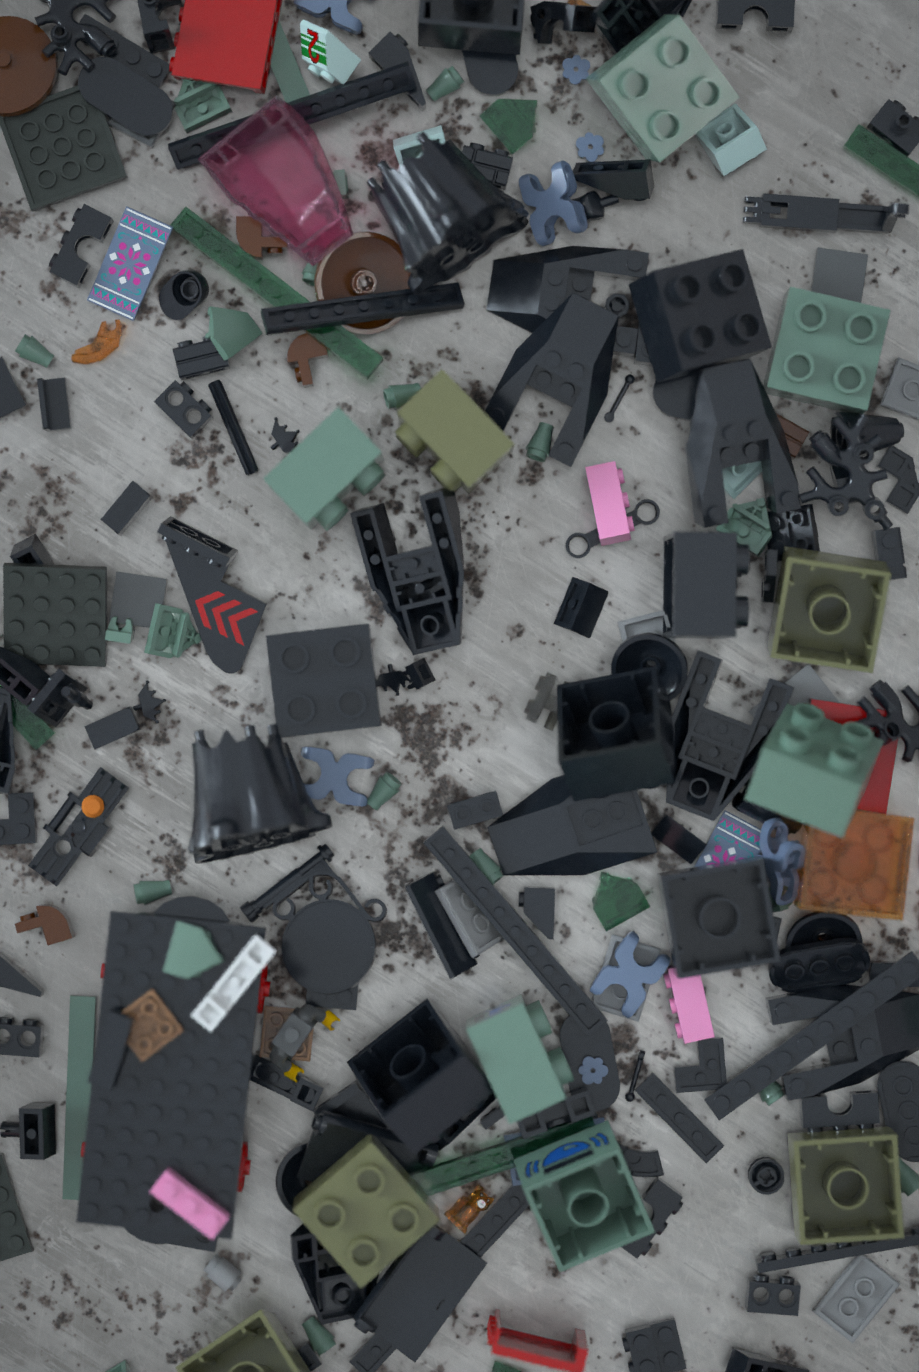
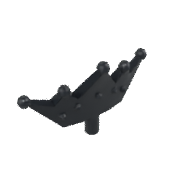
M275 417L272 436L276 443L270 447L274 450L280 446L284 453H290L298 445L297 441L295 443L292 441L300 431L285 432L287 425L279 426L278 418Z
M388 664L389 673L379 675L377 687L382 686L384 691H387L389 686L399 696L400 684L402 687H406L405 681H409V683H412V681L401 670L393 672L392 664Z
M147 680L138 694L140 704L133 706L134 711L142 709L144 717L154 720L158 724L159 720L156 719L155 715L160 714L161 711L155 709L163 702H166V699L161 700L152 697L156 691L149 690V680Z

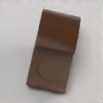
M236 216L237 240L242 250L249 257L263 261V251H267L269 255H282L283 251H288L287 237H263L262 216Z
M323 330L312 331L298 336L288 349L287 362L289 365H299V367L294 368L297 383L302 382L304 388L314 386L309 361L329 357Z
M51 904L36 906L39 916L35 917L34 912L20 916L21 921L15 923L17 934L42 926L48 946L75 937L68 915L61 908Z

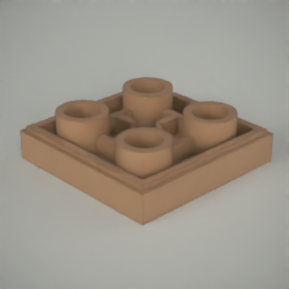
M153 988L122 1011L135 1017L128 1044L141 1062L184 1031V1028Z
M265 1005L259 1057L269 1058L272 1048L269 1047L271 1042L295 1008ZM314 1028L292 1060L310 1062Z

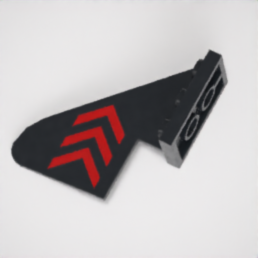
M170 516L160 524L157 533L161 534L162 539L166 541L204 648L213 664L226 673H236L243 666L267 603L222 581L230 563L237 555V549Z

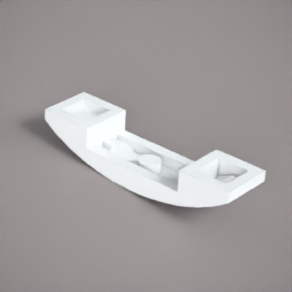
M255 935L192 1013L191 1017L212 1032L276 950L259 936Z

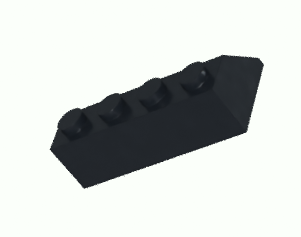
M432 871L406 884L405 889L449 978L452 979L477 965L476 958L480 955L471 958L435 893L445 883L440 874L435 876Z

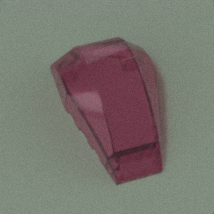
M278 96L271 99L198 158L229 200L248 212L249 216L262 223L274 236L281 238L288 244V247L312 266L316 265L354 235L341 193L315 131L292 106Z

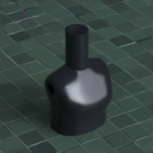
M590 191L579 198L572 199L579 201L583 205L587 221H596L604 218L605 207L619 203L617 196L609 195L601 198L596 191Z

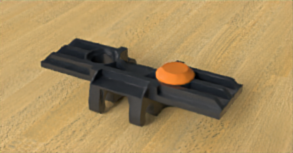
M100 767L79 796L69 791L67 794L68 798L49 824L44 825L43 829L50 833V836L28 866L57 887L83 852L87 856L92 857L96 852L94 848L102 837L111 832L113 828L104 822L128 791L129 787ZM76 804L82 807V810L64 834L58 832L57 829ZM61 840H66L70 843L71 849L66 855H62L57 851V843Z

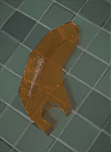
M115 320L116 328L112 331L107 329L106 321L102 322L93 343L75 350V354L71 356L72 362L87 365L102 361L118 348L122 336L121 320Z

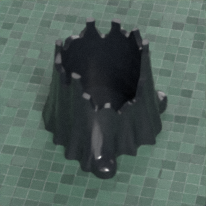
M425 132L419 133L416 137L422 145L421 157L409 156L402 161L398 170L390 167L385 160H382L377 164V167L382 172L383 183L381 186L374 177L367 181L368 186L371 188L369 194L383 214L402 251L405 269L411 273L407 284L414 294H420L436 283L448 281L459 273L467 271L478 258L490 253L495 243L503 238L519 233L529 222L527 219L529 213L524 209V204L493 185L451 139L441 144L429 139Z
M277 724L267 726L269 733L267 747L256 735L255 725L244 727L246 738L238 742L235 741L228 730L224 731L220 742L213 749L205 739L204 730L194 732L196 742L192 744L194 815L188 850L189 854L194 855L196 864L226 860L235 856L250 855L260 850L277 848L281 845L313 837L316 835L315 832L333 826L330 814L322 813L315 808L306 791L287 742H283L278 733Z

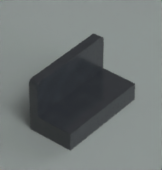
M38 378L37 384L43 430L48 432L72 429L66 378L47 380Z
M132 481L100 520L114 530L115 533L122 536L153 496Z
M572 577L554 624L590 638L608 596V591L589 582Z

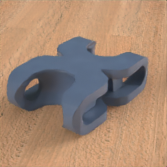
M352 0L293 1L296 8L315 18H323L331 12L332 22L339 29L355 35L360 34L363 29L361 21L348 12V4Z
M564 160L552 165V183L547 190L543 189L538 177L533 174H525L519 178V187L524 203L527 206L536 207V210L530 215L529 222L534 238L541 246L549 245L555 240L554 224L559 217L564 219L571 232L579 234L586 231L588 227L583 205L579 201L570 199L576 192L577 183L570 164Z
M301 747L302 757L317 762L321 768V776L316 783L304 784L311 799L321 800L330 791H333L334 798L338 803L361 807L367 805V797L364 794L352 791L348 786L347 778L354 769L372 768L375 762L373 758L348 753L336 762L334 754L328 749Z
M772 818L767 820L762 826L759 838L762 854L757 856L764 859L767 882L770 881L771 897L778 905H786L793 902L797 896L800 882L796 869L803 867L805 848L799 840L788 841L787 825L781 818ZM778 827L775 837H771L773 829ZM783 886H787V892L782 895Z
M634 931L629 932L615 950L614 957L618 962V966H604L590 986V992L594 995L602 994L611 984L624 986L627 990V998L622 1005L621 1012L626 1018L632 1017L646 998V992L642 983L654 984L658 982L671 960L668 955L661 954L650 965L636 963L633 952L639 942V936Z

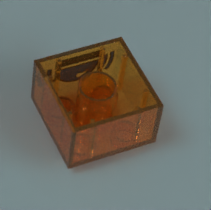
M856 810L843 838L803 823L801 844L805 848L803 867L798 869L800 883L794 900V906L802 910L903 921L915 818L905 815Z

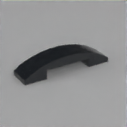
M253 1053L250 1073L251 1081L290 1099V1101L310 1111H314L324 1090L322 1086L299 1074L296 1075V1080H298L296 1083L285 1077L284 1072L270 1060Z

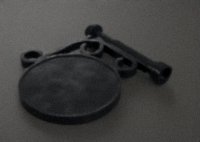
M325 843L323 846H317L319 852L303 865L295 868L256 900L244 903L240 906V909L248 920L253 923L260 917L259 914L263 912V909L267 910L272 906L273 914L278 919L289 921L282 938V957L289 974L297 983L310 991L319 994H338L358 985L369 973L376 955V937L369 921L374 923L382 921L387 915V907L381 900L371 899L367 901L365 907L369 908L373 904H380L382 913L375 918L367 913L345 882L334 873L325 861L326 859L330 863L332 861L331 858L335 856ZM329 876L336 879L360 910L344 901L328 899L333 891V885L330 880H326L328 885L326 893L322 895L316 894L314 889L315 877ZM309 882L310 893L319 901L304 906L296 913V905L288 897ZM286 900L290 904L291 910L285 916L279 915L278 906Z

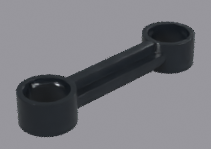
M644 499L626 516H632L634 527L639 524L651 525L659 518L660 509L653 500ZM642 503H650L655 507L656 514L653 520L643 521L637 515V510ZM598 528L586 534L574 533L570 535L565 544L567 553L576 559L585 557L592 547L601 543ZM582 537L586 540L588 547L583 555H575L570 551L569 543L572 538Z

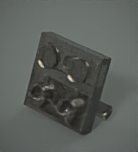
M547 672L545 677L540 676L535 686V690L538 691L535 700L529 699L524 713L528 714L527 720L537 724L544 708L550 710L544 728L553 731L557 723V697L552 695L551 692L558 677Z

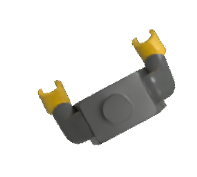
M309 1004L303 1005L301 1009L296 1007L269 1046L272 1048L269 1055L271 1062L284 1072L285 1077L297 1083L296 1075L299 1072L304 1074V1070L291 1063L296 1052L317 1022H321L330 1031H333L335 1028L331 1026L332 1023L336 1020L340 1022V1019L330 1010L325 1012Z

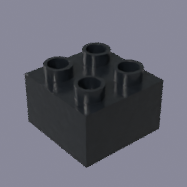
M420 0L418 46L520 55L525 0Z
M743 249L654 270L628 284L657 383L700 372L701 367L748 359L772 348Z
M674 531L664 536L663 611L668 616L670 627H666L663 616V636L686 639H726L736 637V628L748 627L749 599L748 596H736L737 577H742V575H748L750 550L748 544H737V532Z
M370 624L266 635L275 718L281 738L382 726Z
M657 666L557 685L558 763L574 802L591 798H605L613 794L640 789H654L661 785L675 783L671 704Z
M756 856L657 873L674 975L678 979L781 962L763 858Z
M428 999L424 1000L347 1061L381 1119L413 1154H416L426 1145L437 1142L444 1135L447 1128L466 1113L479 1109L486 1098L494 1092L489 1079L461 1037Z

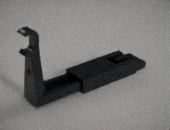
M763 193L762 197H744V202L753 203L754 207H744L743 212L751 213L753 217H743V223L760 224V228L836 233L837 230L891 233L897 219L906 218V215H909V204L892 203L890 206L839 203V199ZM781 208H788L787 219L770 218V213L780 215Z

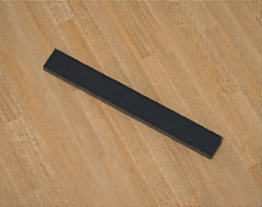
M459 282L434 285L420 294H414L411 289L263 308L261 309V317L266 335L463 309L465 303Z

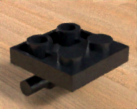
M813 504L801 505V509L782 513L768 512L772 538L767 546L768 550H778L777 562L782 561L784 546L820 551Z
M58 669L48 678L47 684L32 698L31 704L27 709L37 717L57 727L73 706L89 710L92 708L93 702L84 694L87 687L82 682Z

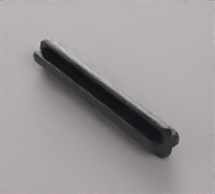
M215 380L208 384V387L241 465L247 476L258 472L257 464L222 382Z

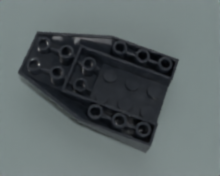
M564 775L549 780L487 827L503 875H587L657 853L637 790L613 794L605 798H591L574 802Z

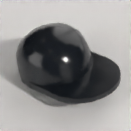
M193 269L183 270L175 274L162 287L159 294V303L163 313L173 320L186 318L208 297V282L200 272Z

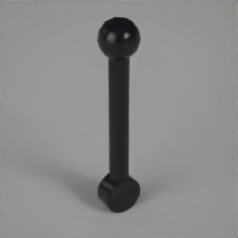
M628 374L625 377L623 388L610 412H607L604 416L606 422L614 420V413L629 385L635 381L633 375Z
M643 1050L639 1052L630 1089L625 1095V1099L628 1102H632L635 1099L634 1090L645 1055Z

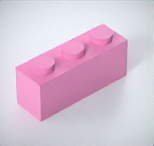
M615 461L585 467L601 546L631 540L630 532L635 531L632 516H626L625 508L630 507L627 492L622 493L620 484L625 483L622 468L617 469Z
M673 966L667 967V973L663 974L666 989L671 988L673 998L669 999L672 1014L677 1013L679 1023L674 1024L677 1038H682L683 1042L687 1044L715 1037L701 975L678 979L674 975Z
M169 1166L150 1190V1193L212 1240L229 1219V1212Z

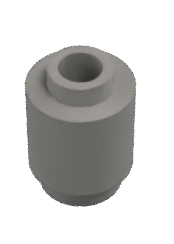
M217 1254L203 1269L207 1273V1277L224 1292L228 1288L233 1291L242 1280L239 1277L241 1271L223 1256L220 1258Z

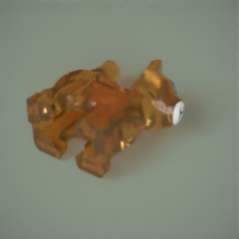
M477 1185L468 1196H462L451 1209L444 1213L464 1234L467 1231V1227L477 1218L479 1212L486 1211L494 1201V1198L488 1196L484 1192V1187Z

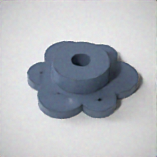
M574 55L572 59L566 58L563 61L562 66L565 69L563 77L569 78L570 83L573 85L579 84L582 79L586 80L585 78L589 76L587 71L590 69V62L588 60H581L579 55Z
M590 132L586 133L585 137L578 138L576 141V147L579 149L578 156L581 158L585 157L589 162L596 161L598 155L600 156L604 153V148L602 147L604 143L603 138L600 135L593 136Z
M591 1056L585 1057L582 1061L583 1065L578 1069L582 1075V1081L588 1085L593 1082L600 1084L602 1077L608 1074L607 1066L603 1065V1060L599 1057L595 1059Z

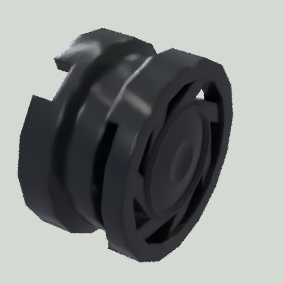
M760 1157L750 1164L748 1179L751 1186L757 1192L770 1195L777 1192L784 1183L785 1173L775 1159Z

